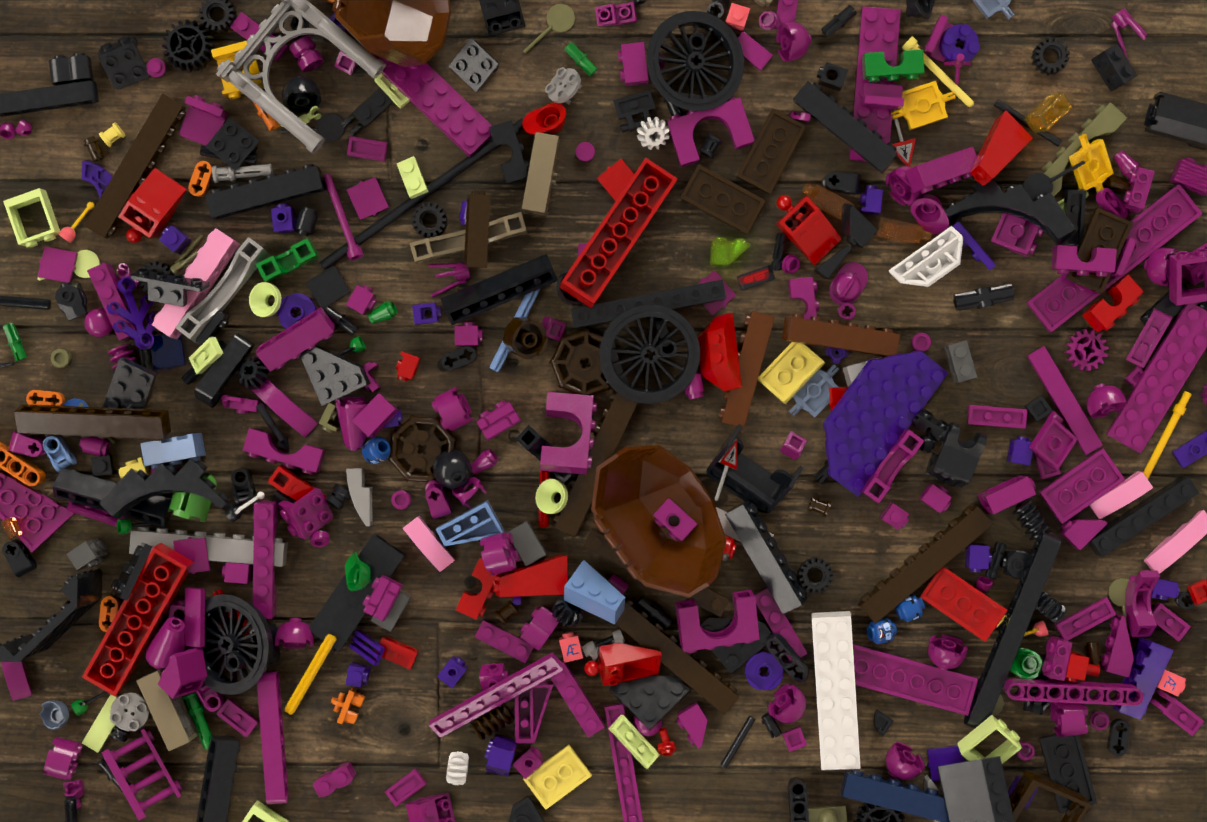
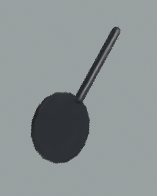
M335 113L324 114L318 120L316 127H310L314 131L317 130V133L325 141L330 142L340 139L345 131V128L342 126V118ZM288 130L280 131L281 134L290 133Z
M1081 161L1052 178L1043 173L1032 174L1025 180L1023 188L1031 200L1034 201L1041 194L1052 193L1053 181L1084 165L1085 161Z

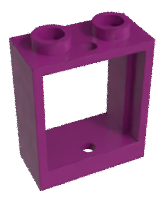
M1200 248L1196 252L1180 251L1175 255H1169V300L1175 305L1207 301V249ZM1205 262V287L1182 290V265Z
M1017 475L977 494L985 512L996 514L1036 495L1034 490L1036 486L1034 481L1028 478V476Z

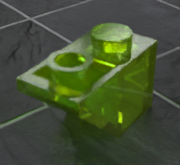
M716 237L715 240L711 241L709 265L729 266L750 247V243L746 242V239L736 238L732 242L727 241V238Z

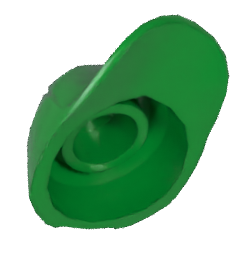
M354 551L345 564L346 583L350 591H359L371 582L370 567L362 562L357 552Z
M1019 648L1010 671L1023 679H1034L1042 672L1043 660L1036 652Z

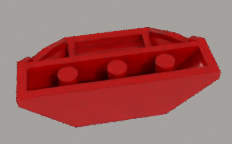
M733 313L716 316L697 337L700 346V372L702 377L726 392L742 388Z

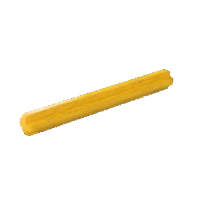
M328 634L284 708L288 714L292 715L296 711L333 647L336 637L332 634Z

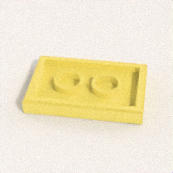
M791 342L758 377V381L781 402L786 404L825 362L805 344Z
M568 744L541 764L526 779L523 778V780L546 810L590 778L592 774L570 744Z

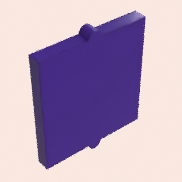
M958 745L927 749L929 761L927 766L930 769L932 781L940 780L938 766L965 762Z

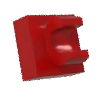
M1202 579L1187 586L1195 605L1207 601V579Z

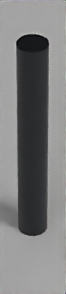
M748 716L720 765L723 768L727 769L756 720L752 716Z

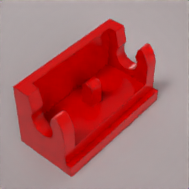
M384 635L380 641V645L385 647L382 658L411 670L419 650Z

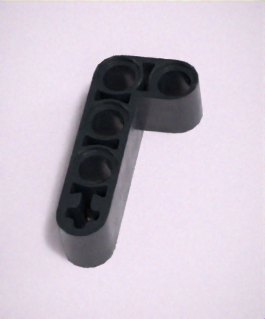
M237 333L223 350V354L214 362L194 391L195 397L209 407L214 408L221 399V391L238 370L237 368L241 366L242 362L250 354L254 343Z

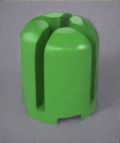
M210 475L208 479L217 487L216 479ZM174 492L168 512H174L173 515L186 519H195L197 517L200 518V522H206L212 502L199 495Z

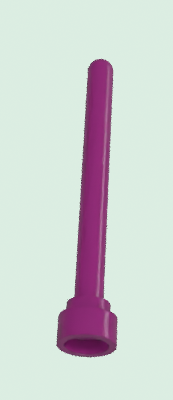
M326 173L324 180L349 246L347 248L348 258L350 261L360 259L364 256L362 248L355 243L332 177Z

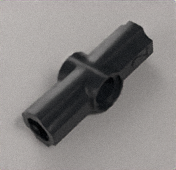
M1012 284L955 294L953 295L954 307L956 311L1013 301L1015 296Z

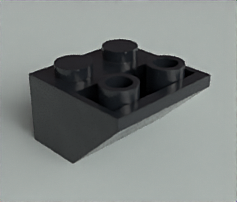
M479 0L489 36L526 27L519 0Z

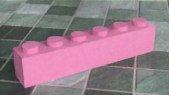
M215 228L208 235L205 245L198 250L197 257L187 267L184 275L185 278L190 279L201 278L203 281L209 282V287L202 292L187 290V305L184 307L165 304L162 310L155 315L152 325L167 336L178 340L182 333L175 327L187 312L197 306L207 296L240 246V243Z

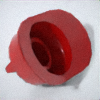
M550 103L536 109L524 117L522 122L523 129L532 135H535L536 132L556 134L563 128L566 122V108L560 103Z

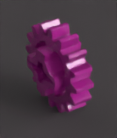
M1084 329L1082 334L1077 331L1075 332L1076 337H1069L1071 343H1065L1069 350L1064 351V353L1070 355L1066 360L1073 361L1072 367L1078 365V370H1083L1085 367L1086 371H1091V366L1093 369H1097V363L1104 364L1102 357H1108L1104 350L1109 348L1103 345L1106 339L1100 340L1101 333L1094 335L1095 330H1090L1088 333L1087 329ZM1085 337L1082 343H1077L1081 338ZM1084 347H1087V350H1089V353H1086V351L1084 350ZM1091 357H1096L1092 362L1087 363Z

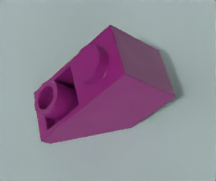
M695 701L677 712L679 718L676 721L681 729L685 728L689 733L687 738L691 745H696L699 749L702 747L708 720L698 702Z

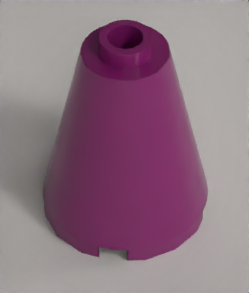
M343 397V401H339L338 398L335 402L344 445L348 447V450H360V447H363L367 435L353 422V419L370 403L365 401V397Z
M179 618L167 619L147 647L146 660L158 670L166 668L173 654L185 651V624Z

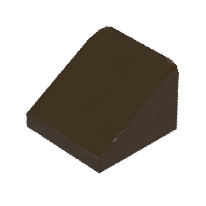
M1111 175L1107 178L1106 188L1122 193L1130 189L1126 178Z

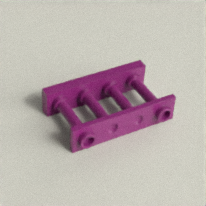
M144 728L141 729L143 736L117 751H110L108 748L101 752L138 820L146 817L144 812L147 811V808L173 793L179 798L181 797L179 792L182 791L178 781L173 782L153 746L152 741L155 739L150 730L145 731ZM146 742L148 743L152 753L126 768H119L117 761H119L120 757ZM155 759L158 761L161 770L135 785L128 784L126 778L129 777V774ZM166 776L171 785L170 787L144 802H138L135 797L138 791Z

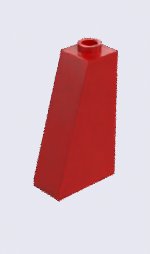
M1007 110L994 121L970 171L975 180L982 186L991 181L1033 139Z
M558 554L496 575V581H493V592H496V595L499 597L564 595V586L568 582V556Z

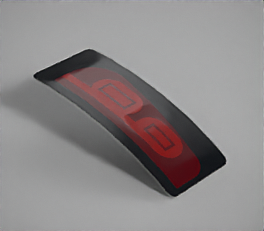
M771 265L737 276L741 290L775 279Z

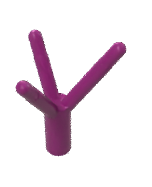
M958 54L956 61L943 63L944 66L955 65V84L957 86L959 85L960 68L962 65L971 66V62L964 61L963 54Z

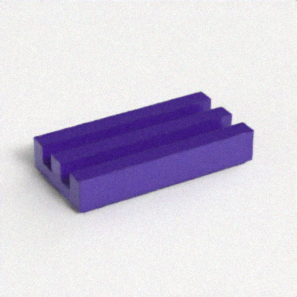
M356 630V637L352 638L354 643L350 644L349 647L371 664L379 665L385 647L363 631ZM361 639L370 644L372 647L366 645L364 642L361 641Z

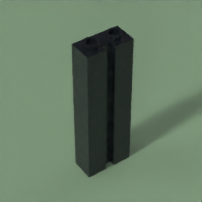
M374 533L358 555L359 559L370 567L371 582L362 590L350 591L347 588L345 574L310 625L309 629L313 633V638L324 641L328 634H332L336 637V641L331 650L340 651L366 615L363 611L365 606L362 604L367 595H372L374 589L371 587L376 577L380 578L382 575L391 578L407 554Z

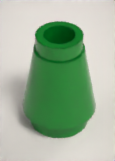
M391 300L385 301L369 313L368 318L372 324L395 318L398 311Z

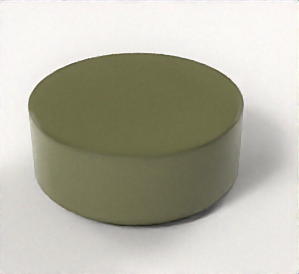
M56 349L52 352L50 359L55 367L65 368L70 365L72 356L65 349Z

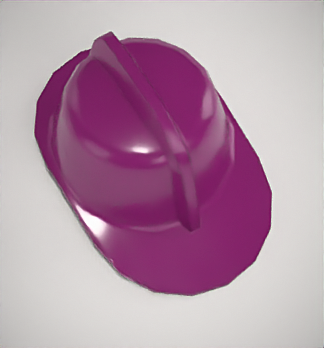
M924 193L912 203L910 211L924 231L930 234H941L947 230L949 219L938 197Z
M856 262L845 264L829 287L831 299L839 305L844 302L854 303L867 284L868 273L866 269Z

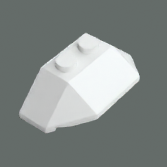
M951 226L891 268L889 273L899 283L929 287L960 265L963 236Z

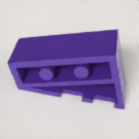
M497 734L494 740L490 739L485 754V759H488L486 771L509 776L517 745L515 739Z

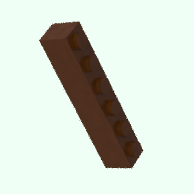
M752 311L750 315H746L744 325L747 328L745 333H741L739 344H742L740 352L738 351L742 388L725 392L723 398L726 400L725 407L721 406L718 418H721L720 422L736 427L740 424L744 428L775 317Z
M792 314V317H785L782 340L887 357L897 354L900 334L893 333V329L882 328V331H877L875 326L864 325V328H859L856 323L847 322L846 325H840L838 320H828L827 323L822 322V318L810 317L809 320L804 319V315Z

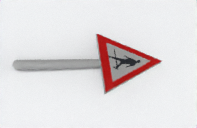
M896 118L894 121L900 142L892 145L897 148L896 152L905 166L910 167L916 138L904 141L898 118Z
M737 439L734 440L719 461V463L725 465L717 489L715 501L719 499L728 468L731 467L737 470Z

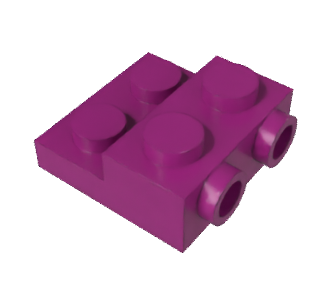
M1139 167L1135 172L1131 173L1129 178L1131 187L1129 191H1126L1123 202H1126L1124 208L1129 209L1128 213L1136 215L1144 209L1155 171Z
M1002 214L991 243L1028 258L1029 254L1035 253L1038 245L1035 243L1037 236L1041 237L1044 231L1023 218Z
M1050 635V640L1046 644V659L1043 660L1042 665L1044 676L1065 681L1072 642Z

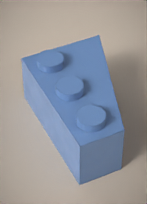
M585 560L581 562L564 586L565 601L612 624H615L624 612L625 597Z

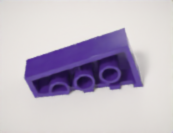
M1139 637L1133 653L1134 661L1129 678L1124 677L1122 684H1133L1144 694L1143 702L1138 706L1114 705L1113 709L1141 720L1142 716L1146 714L1147 706L1174 650ZM1132 691L1129 694V699L1136 696V691Z

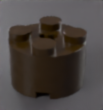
M515 317L504 331L503 343L510 352L524 359H532L544 352L548 344V336H546V329L539 322L526 317Z

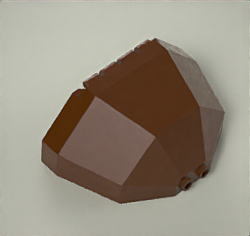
M334 0L332 8L335 13L334 17L368 52L403 67L426 64L444 45L451 15L450 0Z
M660 445L624 447L597 466L591 511L594 513L593 517L595 518L593 522L601 533L605 532L604 538L612 549H617L615 551L616 555L624 565H628L626 569L633 579L637 578L646 587L688 598L708 587L718 576L727 540L714 501L692 469ZM668 498L699 524L684 541L680 539L675 541L669 535L670 530L667 527L662 529L654 521L656 519L653 516L654 513ZM672 516L670 518V525L672 527L679 525V517Z

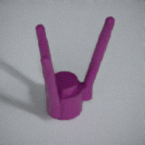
M1124 8L1112 16L1114 22L1111 25L1115 30L1119 46L1128 59L1118 27L1120 26L1123 29L1130 25L1142 40L1146 39L1147 33Z
M462 262L429 264V268L453 269V271L436 274V278L454 275L455 280L459 279L432 293L430 297L433 298L459 284L466 283V279L470 278L468 267L464 266Z

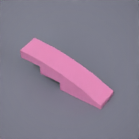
M1204 510L1199 511L1188 523L1182 524L1172 536L1166 537L1144 559L1148 567L1152 571H1158L1160 574L1207 534V513Z

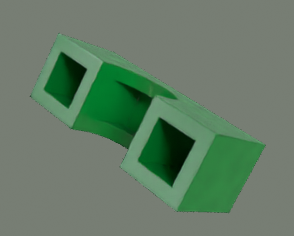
M923 50L903 51L900 54V65L896 67L886 63L884 52L864 53L862 56L863 80H869V83L880 82V79H888L889 82L899 81L900 78L918 80L924 74Z
M306 238L290 246L291 249L285 253L271 256L257 263L256 266L263 280L270 283L320 258L312 240Z

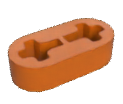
M207 161L197 163L189 183V192L196 197L206 195L213 177V166ZM207 165L206 168L209 169V172L204 173L203 178H201L203 172L200 169L201 167L205 168ZM200 183L202 191L196 193L194 186H198Z
M32 390L27 394L26 401L31 405L63 406L65 404V397L60 392ZM37 395L38 397H43V401L36 402L32 398ZM55 396L59 399V403L56 404L48 402L49 398H55Z
M110 595L101 601L99 627L103 632H107L109 629L108 625L105 624V621L109 619V615L110 622H112L120 609L121 604L117 596ZM112 600V603H115V606L111 607V611L109 612L110 606L106 603Z

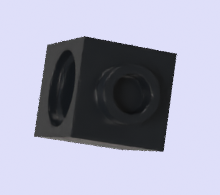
M826 62L824 67L820 66L817 78L820 79L818 84L840 91L848 69ZM832 72L835 74L836 79L829 80L826 74Z

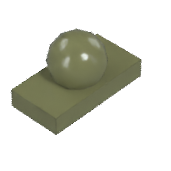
M845 804L808 808L809 822H847Z

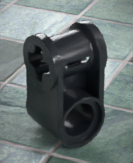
M831 172L823 178L822 185L828 191L859 195L861 175ZM832 177L833 181H836V184H834L833 186L832 182H829V179H831Z
M246 467L234 470L231 474L234 501L236 505H240L243 502H248L257 494L251 471ZM239 472H243L245 474V481H240L238 479Z
M15 539L4 544L2 548L3 555L18 578L37 568L36 561L21 540ZM15 546L16 550L13 552L11 549Z

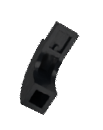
M530 425L516 438L539 461H541L542 446L554 447ZM552 472L566 486L577 475L573 473Z

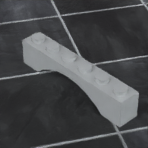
M248 237L236 251L229 268L214 289L197 306L187 312L175 328L197 343V338L219 310L223 311L255 272L257 269L256 264L263 261L269 253Z

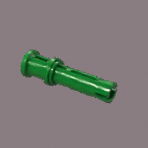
M196 692L184 695L181 698L185 700L187 705V714L192 716L203 749H208L211 732L203 713L204 705H201Z

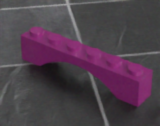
M259 500L254 503L253 605L260 610L266 619H273L277 614L274 554L278 521V501Z

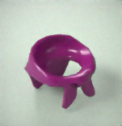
M475 477L470 478L463 487L452 489L453 495L469 509H471L468 499L477 492L478 488L485 494L487 492L481 484V480ZM474 484V488L464 493V490L469 485Z

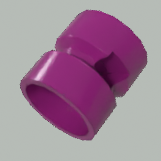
M311 36L302 37L289 47L294 58L299 59L297 63L302 72H309L324 62L319 50H315L316 45Z

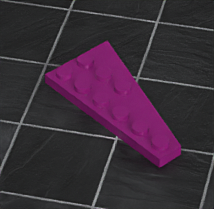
M0 471V518L31 552H35L76 513L67 511V507Z

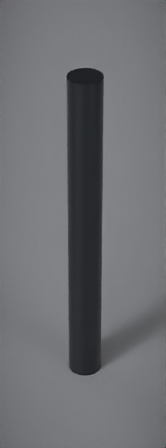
M999 99L994 103L993 106L1003 112L1007 110L1015 120L1057 147L1061 144V139Z

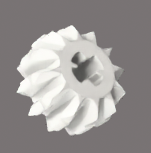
M655 116L651 120L648 117V122L641 121L642 127L637 128L639 133L637 138L641 141L643 147L647 146L651 150L655 146L659 150V144L665 145V139H669V127L663 119L659 121V118Z
M458 751L450 754L446 776L448 783L463 785L466 782L469 764L468 754Z

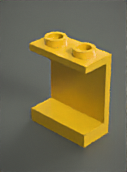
M247 41L212 49V56L217 60L218 66L228 59L233 62L235 54L240 49L243 50ZM257 60L249 67L251 75L260 73ZM222 79L224 87L222 94L230 100L240 98L243 93L233 84ZM262 79L252 80L260 88L264 89Z

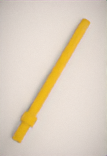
M1184 391L1179 403L1175 404L1172 410L1173 414L1143 471L1147 479H1149L1180 416H1183L1186 411L1185 407L1192 395L1187 391Z

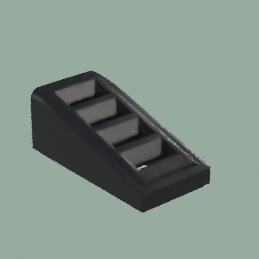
M849 245L845 246L814 271L825 280L828 279L850 252L851 247Z

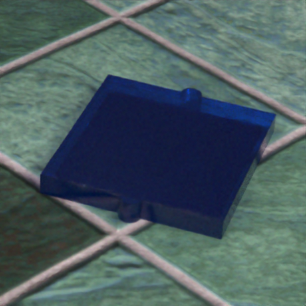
M164 333L153 336L154 343L150 350L154 370L172 369V367L186 365L181 335L178 340Z

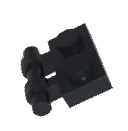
M651 90L613 100L618 120L625 118L627 120V124L620 125L622 133L627 131L634 132L638 127H642L641 121L648 122L647 118L650 117L649 111L656 109ZM643 113L644 119L633 122L632 116Z

